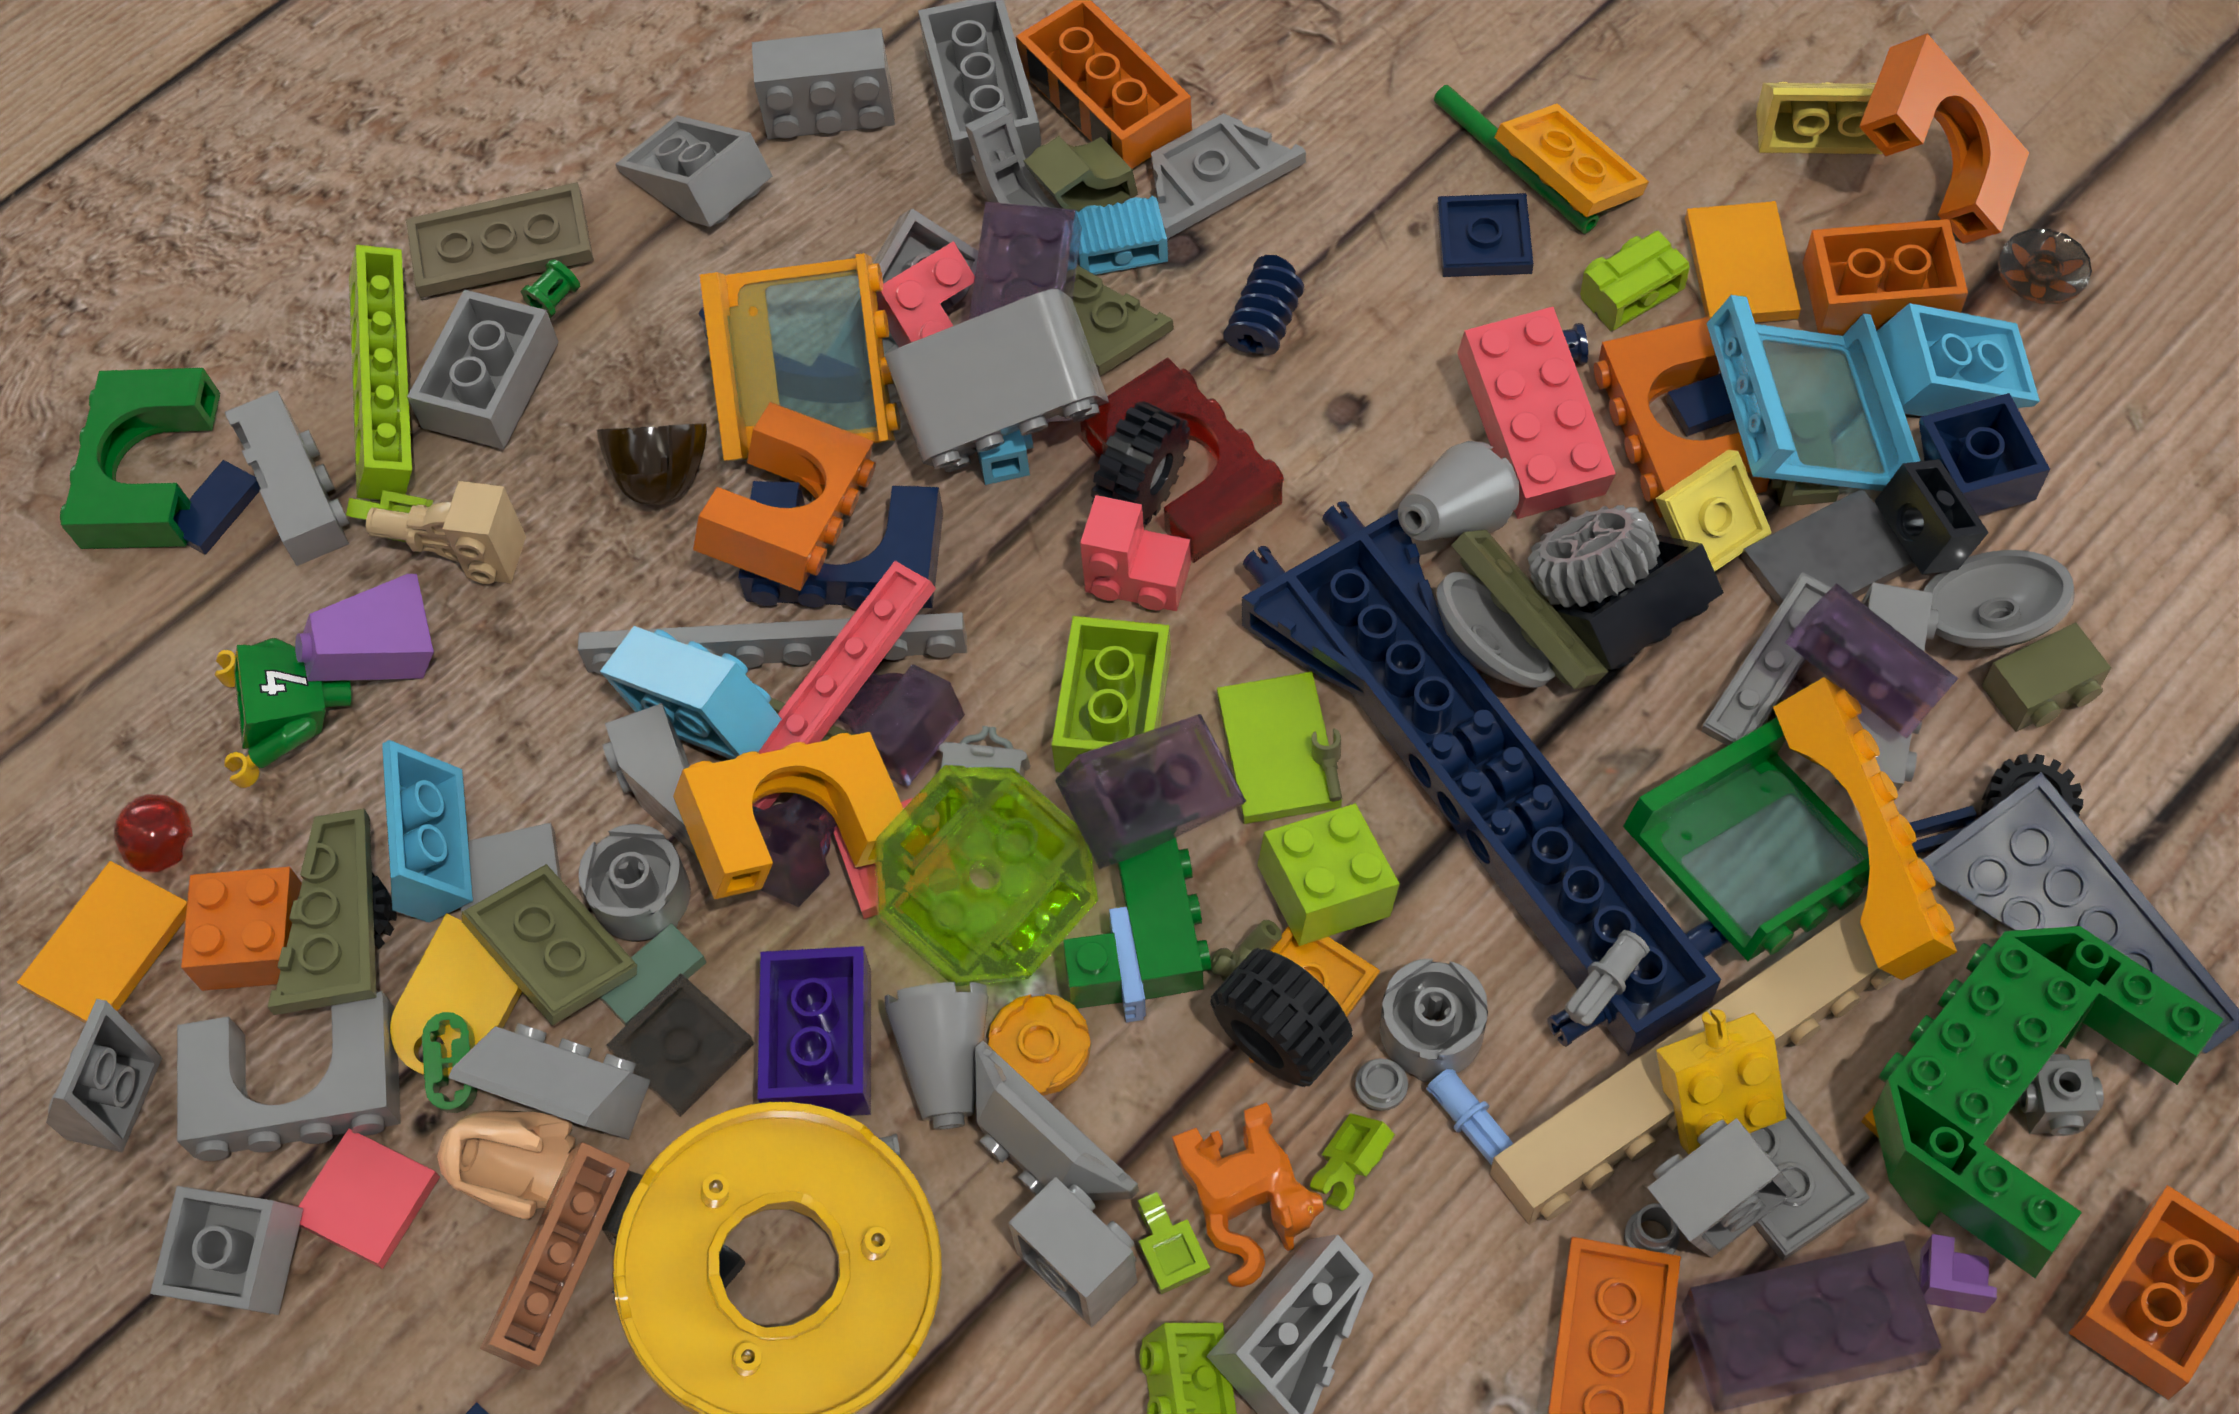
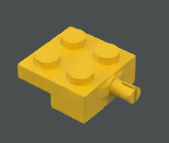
M1711 1009V1015L1707 1011L1702 1015L1705 1031L1656 1049L1663 1091L1673 1103L1680 1145L1688 1155L1701 1146L1697 1141L1698 1137L1720 1120H1724L1729 1124L1737 1118L1746 1130L1752 1133L1787 1119L1774 1034L1754 1012L1726 1023V1015L1722 1010Z

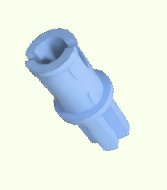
M1446 1069L1429 1083L1426 1090L1435 1097L1454 1120V1130L1458 1133L1463 1131L1490 1165H1492L1493 1158L1514 1144L1487 1112L1489 1108L1486 1101L1480 1103L1457 1076L1455 1070Z

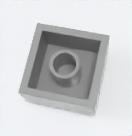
M1055 1177L1008 1223L1017 1255L1092 1328L1137 1283L1136 1258L1130 1249L1134 1246V1242L1117 1223L1111 1221L1108 1225H1105L1092 1212L1096 1206L1080 1187L1072 1184L1067 1188Z
M177 1186L150 1294L279 1315L303 1208L273 1200Z

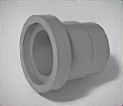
M1649 1204L1633 1214L1624 1230V1242L1628 1247L1673 1255L1679 1244L1678 1226L1661 1204ZM1656 1221L1664 1226L1668 1236L1663 1239L1651 1238L1645 1234L1641 1223Z

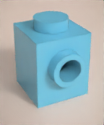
M1020 430L1003 436L1005 443L1001 446L984 452L977 451L985 485L1030 475L1027 449L1034 448L1031 434L1022 436Z

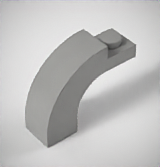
M1003 106L966 124L965 128L974 152L970 159L976 176L995 216L1021 255L1037 269L1058 255L1065 258L1075 253L1076 249L1066 215L1050 202L1039 187L1034 176L1025 166L1023 160L1026 158L1011 112Z

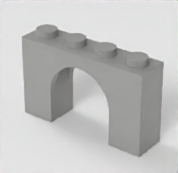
M383 991L376 992L377 998L331 1005L332 1058L326 1074L309 1093L295 1101L280 1105L260 1104L249 1099L246 1089L245 1034L229 1016L177 1025V1142L194 1158L203 1161H217L228 1157L230 1152L248 1149L253 1152H271L279 1149L281 1144L296 1141L308 1144L325 1143L332 1139V1135L346 1133L348 1128L355 1134L374 1135L382 1132L386 1126L401 1124L399 1062L390 1034L391 1018L395 1007Z

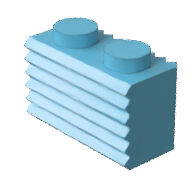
M1151 196L1149 199L1135 197L1126 200L1123 204L1117 202L1113 206L1108 204L1105 207L1091 205L1084 207L1079 212L1073 210L1070 213L1071 235L1076 249L1075 254L1078 266L1092 274L1097 275L1168 262L1167 237L1156 197Z

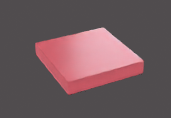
M348 1128L298 1206L303 1208L299 1227L383 1269L440 1176L436 1171L364 1135L355 1134Z

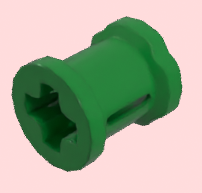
M551 259L545 265L546 271L532 286L526 285L520 291L524 301L529 306L547 310L549 318L556 313L555 307L569 292L575 293L580 288V282L573 272L555 259Z

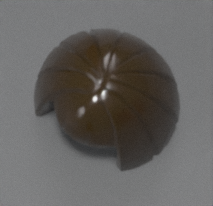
M707 424L659 426L658 428L598 429L597 439L608 470L622 493L640 504L661 505L680 497L693 481L705 449Z

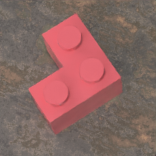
M953 241L883 283V291L876 292L878 310L886 311L889 332L898 347L952 327L953 324L940 303L975 283L977 279Z
M1095 495L1080 542L1085 592L1107 601L1120 599L1139 603L1142 607L1149 610L1167 609L1177 611L1191 565L1190 539L1144 530L1142 504Z

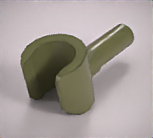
M1333 729V744L1324 746L1318 743L1315 731L1312 734V757L1316 763L1323 767L1330 801H1339L1342 799L1337 773V762L1341 757V735L1337 729Z

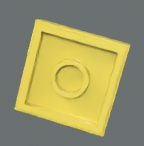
M1728 449L1655 498L1672 538L1702 543L1714 572L1742 554L1744 548L1764 539L1772 533L1739 451Z

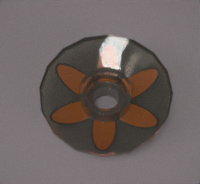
M2029 229L2015 234L2003 245L1998 259L2000 276L2008 288L2021 298L2038 304H2061L2075 299L2086 289L2092 273L2090 257L2082 245L2067 234L2051 229Z

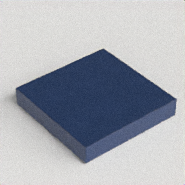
M1526 193L1438 196L1437 213L1443 277L1532 274L1534 263Z

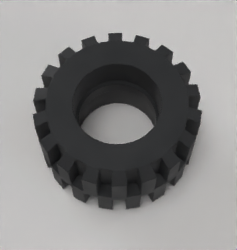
M1256 948L1251 951L1211 996L1210 1003L1214 1014L1233 1042L1263 1069L1283 1081L1300 1087L1312 1085L1353 1037L1352 1027L1343 1009L1330 992L1301 966L1267 949Z

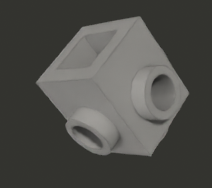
M2053 1054L2019 1098L2020 1108L2026 1115L2029 1134L2051 1133L2056 1136H2068L2083 1132L2103 1106V1088L2100 1079L2092 1075L2089 1059L2070 1060V1057L2066 1054Z

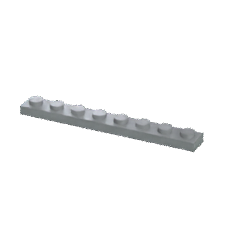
M963 613L916 615L884 659L899 660L913 655H931L944 658L954 653H967V634ZM851 618L658 629L667 632L678 642L688 644L690 641H694L705 647L712 654L722 657L724 653H728L743 662L747 668H753L763 663L786 662L792 665H804L810 661H818ZM645 629L653 633L656 631V629ZM630 630L579 633L578 651L588 673L596 672L601 674L600 670Z

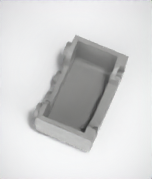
M1050 289L1025 297L899 347L885 356L923 464L933 466L935 469L944 468L945 472L955 471L972 463L969 456L977 451L984 452L1001 446L1005 443L1003 439L1005 435L1020 430L1022 436L1038 432L1048 427L1046 419L1057 415L1066 419L1073 418L1074 423L1081 422L1100 414L1098 407L1109 403L1072 298L1059 289Z

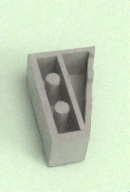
M278 390L226 411L225 415L231 427H233L245 450H242L247 464L252 466L261 488L259 491L278 534L296 566L348 545L349 542L342 527L350 524L339 499L331 501L327 492L334 490L335 487L324 464L315 465L313 458L321 455L315 440L309 430L300 432Z

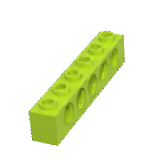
M356 245L349 274L357 498L381 500L382 490L406 494L412 473L410 415L407 398L408 373L402 249Z

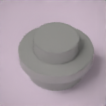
M1379 1058L1365 1063L1360 1068L1356 1076L1355 1088L1359 1099L1366 1106L1374 1110L1385 1111L1393 1109L1402 1103L1408 1090V1078L1399 1064L1389 1059Z

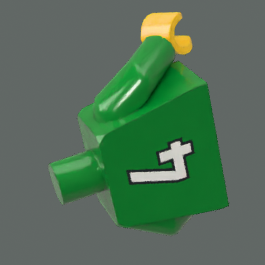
M270 638L254 645H237L236 655L230 650L219 652L216 662L223 670H217L215 676L224 686L236 688L242 749L249 748L247 756L240 752H233L226 756L224 761L225 767L233 772L242 768L240 772L232 775L229 781L240 788L250 787L259 777V768H265L313 738V736L321 733L325 707H347L351 705L350 680L308 681L304 662L297 661L295 646L277 638Z

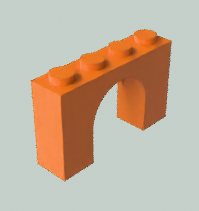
M1928 33L1890 47L1859 125L1860 129L1886 157L1924 144L1934 117L1940 123L1948 138L1953 160L1951 180L1938 216L1941 219L1950 220L1952 232L1963 244L2001 233L2029 155L2028 150Z
M1708 317L1602 342L1599 361L1594 363L1596 383L1600 389H1606L1610 398L1609 411L1614 425L1621 426L1624 432V444L1628 460L1631 464L1637 463L1641 473L1640 485L1643 496L1647 502H1653L1659 518L1663 517L1655 498L1728 449L1739 451L1756 494L1766 492L1770 478L1752 476L1739 432L1708 440L1685 439L1664 429L1651 413L1649 405L1662 394L1719 374L1720 367L1706 324L1709 321Z
M770 402L753 428L747 463L794 482H799L816 500L800 507L778 508L716 487L698 516L693 550L801 591L810 574L815 576L819 574L827 554L826 545L834 546L844 523L843 515L851 517L860 496L859 487L867 488L870 484L876 467V462L870 460L874 441Z

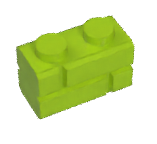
M1659 230L1644 238L1635 236L1622 246L1619 253L1607 260L1604 257H1599L1586 267L1580 291L1581 300L1593 313L1596 312L1598 314V318L1610 331H1614L1685 289L1690 269L1689 262L1676 248H1672L1671 243Z

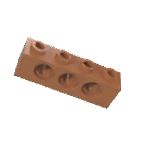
M583 1142L570 1151L480 1347L481 1350L527 1370L540 1366L629 1169L630 1163Z

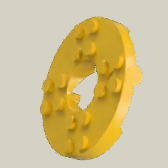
M795 1102L751 1104L725 1111L690 1128L666 1147L648 1167L630 1198L617 1234L613 1271L615 1302L627 1342L639 1364L651 1380L669 1398L692 1414H856L882 1396L901 1377L922 1346L933 1321L940 1294L942 1276L941 1247L932 1209L914 1174L903 1160L864 1124L834 1110L811 1104ZM765 1210H793L812 1218L829 1235L838 1256V1281L831 1298L816 1313L793 1325L766 1328L744 1318L728 1299L719 1273V1254L727 1236L745 1218Z

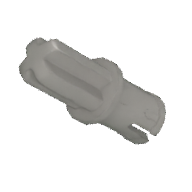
M1623 930L1599 962H1593L1589 965L1588 977L1565 1006V1011L1570 1015L1571 1020L1583 1026L1591 1025L1615 994L1620 995L1625 991L1626 979L1642 958L1650 951L1649 946L1641 937L1631 931Z

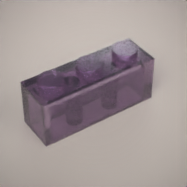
M1837 583L1807 612L1785 642L1906 739L1959 679Z

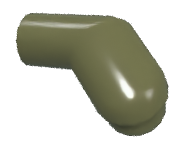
M1263 920L1233 952L1228 948L1218 949L1211 959L1212 972L1221 975L1222 980L1225 981L1251 951L1256 948L1271 950L1282 938L1280 928L1270 920Z

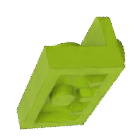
M1223 1322L1163 1323L1142 1339L1139 1360L1141 1370L1147 1377L1149 1391L1147 1414H1237L1232 1384L1207 1358L1210 1351L1225 1335Z

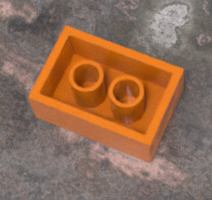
M1949 219L1816 229L1811 232L1802 264L1818 333L1844 335L1863 313L1871 314L1877 331L1909 303L1961 313L1968 290Z
M2167 1185L2148 1205L2068 1333L2169 1400L2189 1383L2239 1301V1231Z

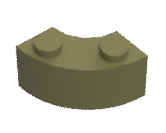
M1058 136L1048 144L1035 149L1031 156L1023 160L1029 172L1069 212L1073 210L1079 212L1084 207L1091 205L1105 207L1108 204L1113 206L1117 202L1123 204L1126 200L1138 195L1133 170L1102 137L1088 144L1074 147L1068 145Z

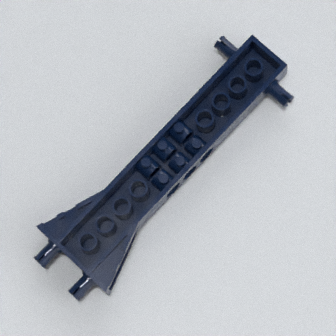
M1341 501L1337 503V507L1341 510L1340 513L1334 505L1331 506L1323 515L1322 520L1335 534L1339 542L1287 572L1280 566L1267 546L1258 547L1261 558L1257 556L1254 550L1246 556L1243 566L1250 572L1260 587L1242 597V626L1259 637L1266 647L1278 650L1302 667L1349 691L1577 989L1588 977L1589 965L1593 962H1599L1623 930L1635 933L1649 946V953L1642 958L1626 979L1625 991L1620 995L1615 994L1591 1025L1583 1026L1575 1023L1570 1019V1015L1565 1009L1547 1018L1553 1035L1555 1036L1559 1032L1562 1033V1036L1558 1037L1559 1043L1567 1047L1578 1037L1602 1024L1607 1027L1629 1056L1713 1002L1721 978L1705 958L1726 944H1730V942L1709 919L1687 933L1682 931L1470 662L1455 647L1446 634L1429 581L1424 578L1419 563L1420 555L1416 543H1412L1411 537L1404 532L1399 523L1398 508L1365 527L1350 509V505L1347 502Z

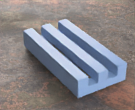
M1127 907L1109 909L1110 932L1115 934L1125 1020L1126 1023L1144 1020V1016H1146L1145 995Z

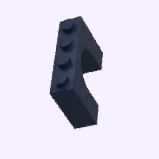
M753 481L751 500L778 508H794L805 505L799 482ZM892 486L887 529L878 547L866 557L852 563L841 565L823 563L817 576L810 574L801 591L740 568L738 578L746 602H754L763 606H772L777 603H797L812 608L823 605H847L858 609L894 561L927 578L935 586L943 520V507L939 487ZM934 592L922 608H933Z

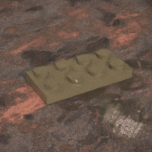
M578 182L406 219L415 288L420 298L546 271L545 265L551 259H555L565 266L594 261L582 193Z

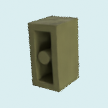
M2075 622L1993 662L1982 687L2017 732L2033 723L2036 727H2042L2050 723L2061 713L2062 709L2074 703L2078 707H2082L2095 700L2103 692L2101 686L2111 667Z

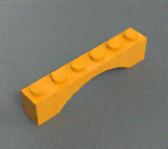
M1823 677L1773 706L1789 748L1811 762L1829 770L1847 790L1860 814L1867 837L1870 865L1867 898L1860 924L1878 968L1900 980H1904L1957 953L1950 935L1955 931L1953 921L1945 908L1935 900L1931 890L1935 886V879L1926 863L1916 855L1912 845L1917 840L1915 832L1908 820L1899 814L1894 803V800L1898 798L1896 787L1889 776L1880 770L1875 758L1880 755L1879 747L1872 735L1866 729H1863L1858 715L1862 713V708L1854 693L1849 688L1845 687L1842 689Z

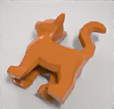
M1267 1102L1244 1110L1245 1126L1243 1127V1141L1246 1150L1222 1158L1220 1155L1223 1150V1140L1218 1130L1210 1133V1136L1204 1141L1197 1128L1172 1136L1173 1146L1182 1173L1198 1193L1199 1203L1206 1221L1207 1235L1216 1248L1238 1254L1243 1258V1266L1232 1272L1227 1279L1235 1287L1253 1284L1261 1277L1265 1266L1263 1249L1251 1237L1230 1231L1228 1229V1221L1255 1206L1270 1202L1273 1225L1280 1236L1283 1246L1287 1251L1294 1249V1237L1309 1229L1314 1218L1324 1210V1202L1321 1195L1309 1191L1296 1181L1288 1155L1269 1133L1273 1119Z

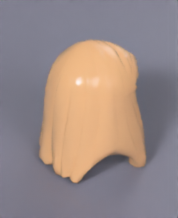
M493 1110L467 1115L449 1128L442 1138L437 1155L441 1174L455 1190L461 1191L499 1212L529 1220L534 1216L536 1209L545 1208L570 1151L575 1147V1137L570 1135L572 1123L569 1120L551 1114L525 1111Z

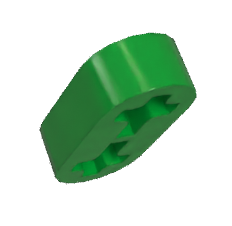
M442 1012L428 1020L423 1028L422 1047L425 1091L427 1098L434 1106L447 1113H458L472 1105L477 1096L478 1088L464 1084L463 1090L455 1092V1100L450 1101L446 1095L439 1093V1089L448 1085V1068L454 1067L475 1046V1037L472 1027L465 1019L455 1013ZM450 1024L452 1029L461 1033V1036L452 1040V1057L447 1058L446 1047L440 1042H436V1037L445 1034V1026Z

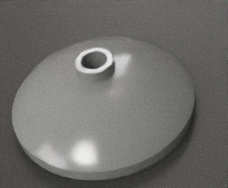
M2022 550L1992 551L1970 556L1958 570L1936 574L1924 589L1926 592L1933 593L1931 609L1939 611L1935 634L1955 644L1979 649L2015 646L2045 634L2067 615L2075 598L2073 579L2067 568L2051 557Z
M1453 572L1448 574L1438 585L1437 604L1447 634L1459 652L1470 662L1474 669H1478L1494 679L1527 688L1545 686L1555 676L1552 669L1553 664L1541 650L1532 647L1521 634L1522 628L1510 614L1500 610L1493 603L1490 596L1491 591L1479 578L1467 573Z

